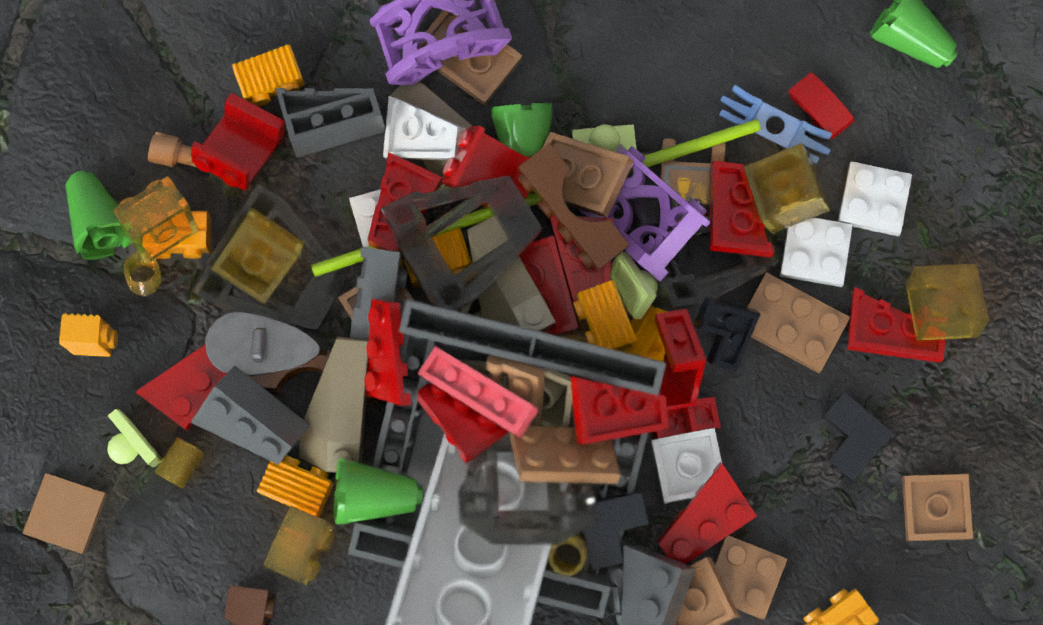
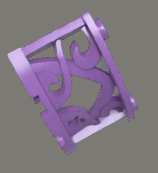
M394 0L381 6L378 9V13L370 19L371 26L376 27L389 71L385 74L388 83L394 85H415L429 73L443 67V60L458 55L459 60L476 56L497 55L512 40L509 28H504L495 0H480L483 9L473 12L470 11L476 7L475 0ZM432 7L446 10L458 16L448 26L446 38L439 41L429 33L417 32L424 16ZM486 18L489 26L488 29L482 24L481 19ZM460 27L467 31L456 35V31ZM392 28L395 29L398 35H405V37L395 40ZM419 42H428L427 46L419 49L421 47ZM400 49H403V59L399 52Z
M620 144L616 152L630 156L634 161L632 165L634 174L631 178L625 179L624 187L621 188L607 218H613V225L629 244L625 251L661 282L668 274V271L665 269L667 264L702 224L707 227L711 222L704 217L707 210L698 202L692 199L688 203L642 163L646 157L633 146L627 150ZM645 174L658 186L644 185ZM670 196L681 206L672 209ZM658 198L661 211L659 228L650 225L642 226L628 234L627 232L633 221V210L628 199ZM620 202L624 215L619 219H615L613 216L614 212L621 210L615 203ZM579 209V210H580L581 212H583L587 217H600V218H605V217H602V216H599V215H596V214H593V213H590V212H587V211H584V210ZM685 215V216L682 218V220H681L680 222H678V219L680 218V216ZM645 235H657L656 238L649 236V241L646 244H643V238Z

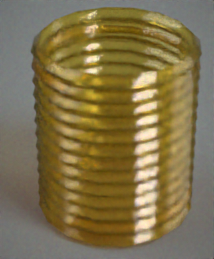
M138 252L132 254L126 260L124 275L128 287L133 293L139 296H148L158 290L161 284V274L158 263L152 255ZM141 266L150 267L155 271L153 277L146 282L132 280L130 278L132 272Z
M175 437V440L172 441L173 444H171V447L167 450L168 452H166L161 463L157 466L155 473L178 487L185 489V486L189 483L188 480L192 477L193 472L197 469L205 453L186 441Z
M570 532L558 537L549 553L551 567L557 573L566 576L580 571L588 557L584 538L577 533ZM564 543L576 546L581 553V561L576 564L564 563L557 555V547Z

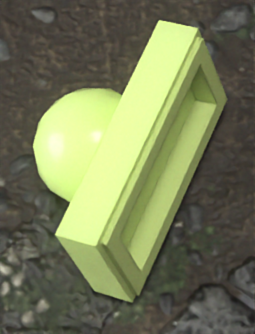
M602 124L596 128L572 130L573 139L616 152L620 144L627 150L631 146L636 149L634 124L622 126Z
M621 252L611 264L610 281L614 280L621 301L633 319H642L656 298L658 289L657 279L648 271L640 270L630 254Z
M115 409L108 415L121 432L111 438L107 447L108 454L115 463L127 464L133 461L138 453L153 468L162 462V457L124 412Z

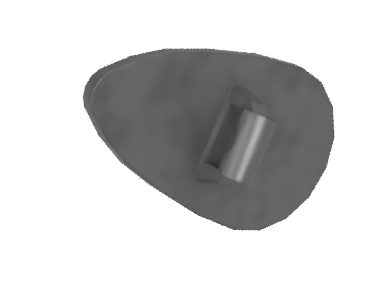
M243 312L228 313L217 319L209 328L205 340L206 353L211 363L224 373H228L234 365L246 375H261L291 370L315 359L320 352L318 343L298 328L264 316Z

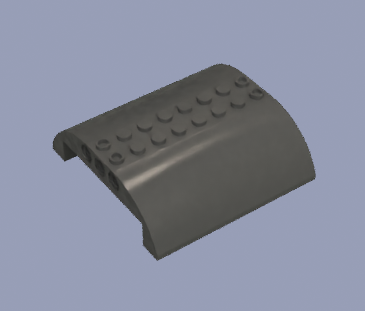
M407 299L399 332L403 333L404 336L403 345L400 347V358L402 363H407L408 376L403 377L404 393H410L411 405L400 406L387 402L372 467L416 479L417 486L423 487L422 505H416L415 512L355 522L348 554L404 568L445 433L440 425L433 422L418 402L417 391L429 383L428 380L417 373L435 346L457 360L487 362L488 356L495 355L523 362L534 367L552 369L569 377L610 384L654 395L659 393L666 362ZM648 433L611 439L620 470L618 484L568 482L536 602L599 618L604 617L612 583L609 573L610 566L592 570L577 506L634 492ZM624 530L618 531L620 544Z

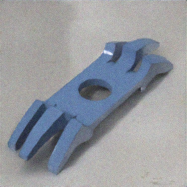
M734 85L732 91L752 105L751 108L722 96L720 100L722 103L741 116L746 117L743 120L725 110H721L719 115L733 124L739 125L757 119L761 130L754 133L816 164L819 158L799 148V144L813 151L829 154V148L804 134L807 132L817 137L830 139L832 133L801 121L748 94L736 85ZM771 117L781 118L784 122V130L779 134H771L766 128L768 119Z

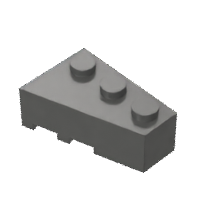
M275 88L289 138L297 158L385 132V126L373 88H334V91H315V88H305V91H286L285 88Z
M361 247L360 257H363L364 260L361 277L357 278L356 287H359L356 307L353 310L350 338L369 340L370 324L368 313L371 309V299L382 298L399 302L402 317L404 302L399 300L401 288L406 289L409 271L404 269L400 252Z
M235 365L214 386L191 423L278 465L310 426Z
M624 545L621 625H676L695 568L641 545Z

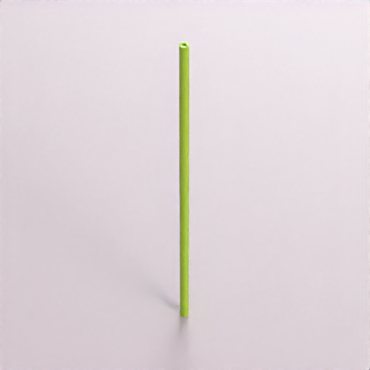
M757 119L647 154L644 155L646 159L642 163L646 167H651L760 131V124ZM631 167V169H630V171H629L628 174L634 172V170H633L632 167ZM529 193L521 209L537 204L540 198L536 194ZM483 208L413 231L404 246L457 228L462 229L481 223L494 215L496 217L500 215L488 208ZM361 249L312 264L314 276L316 277L362 262L364 259L360 257Z

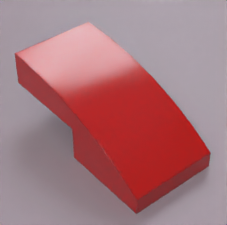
M812 72L788 90L789 98L810 115L811 122L817 128L832 133L831 140L855 122L854 117L842 102Z
M715 397L697 399L695 406L668 410L669 429L653 431L652 435L654 440L715 428L716 430L721 428Z

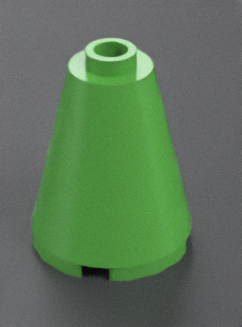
M893 0L894 3L890 8H885L879 16L869 36L884 45L935 68H939L942 65L945 67L949 66L958 54L955 51L957 43L922 0Z
M515 104L493 107L491 109V117L499 142L525 157H532L543 148L550 133L553 114L552 104Z
M86 171L73 173L66 182V193L73 243L77 254L81 253L82 258L87 260H98L114 255L113 249L120 245L125 249L134 240L136 235L133 222L95 174Z
M338 459L335 478L337 483L336 490H334L335 524L342 525L415 512L416 505H422L423 487L417 486L416 479L348 459Z

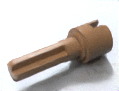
M155 132L149 147V162L168 167H174L178 163L196 167L191 162L192 147L183 145L180 137Z

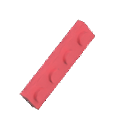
M436 346L417 373L520 438L538 412V409Z

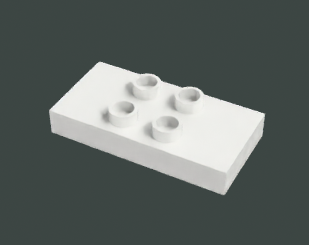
M510 431L466 465L460 458L458 449L455 445H450L446 439V433H444L386 625H530L568 482L519 481L509 436Z

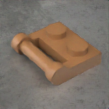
M495 355L488 356L487 370L490 371L489 379L502 386L503 373L509 374L508 391L538 409L529 425L541 426L545 371L523 362Z

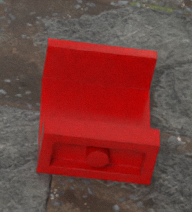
M231 93L225 100L224 116L202 145L196 141L193 143L191 162L201 171L210 172L222 178L229 186H237L246 191L283 140L285 121Z
M470 126L469 129H465L458 139L457 145L460 147L455 157H451L443 169L445 176L442 183L504 218L516 219L529 194L517 179L521 175L518 168L531 157H525L485 134V128Z
M687 309L656 313L654 322L666 352L663 356V362H666L658 394L666 396L667 411L695 406L706 357Z

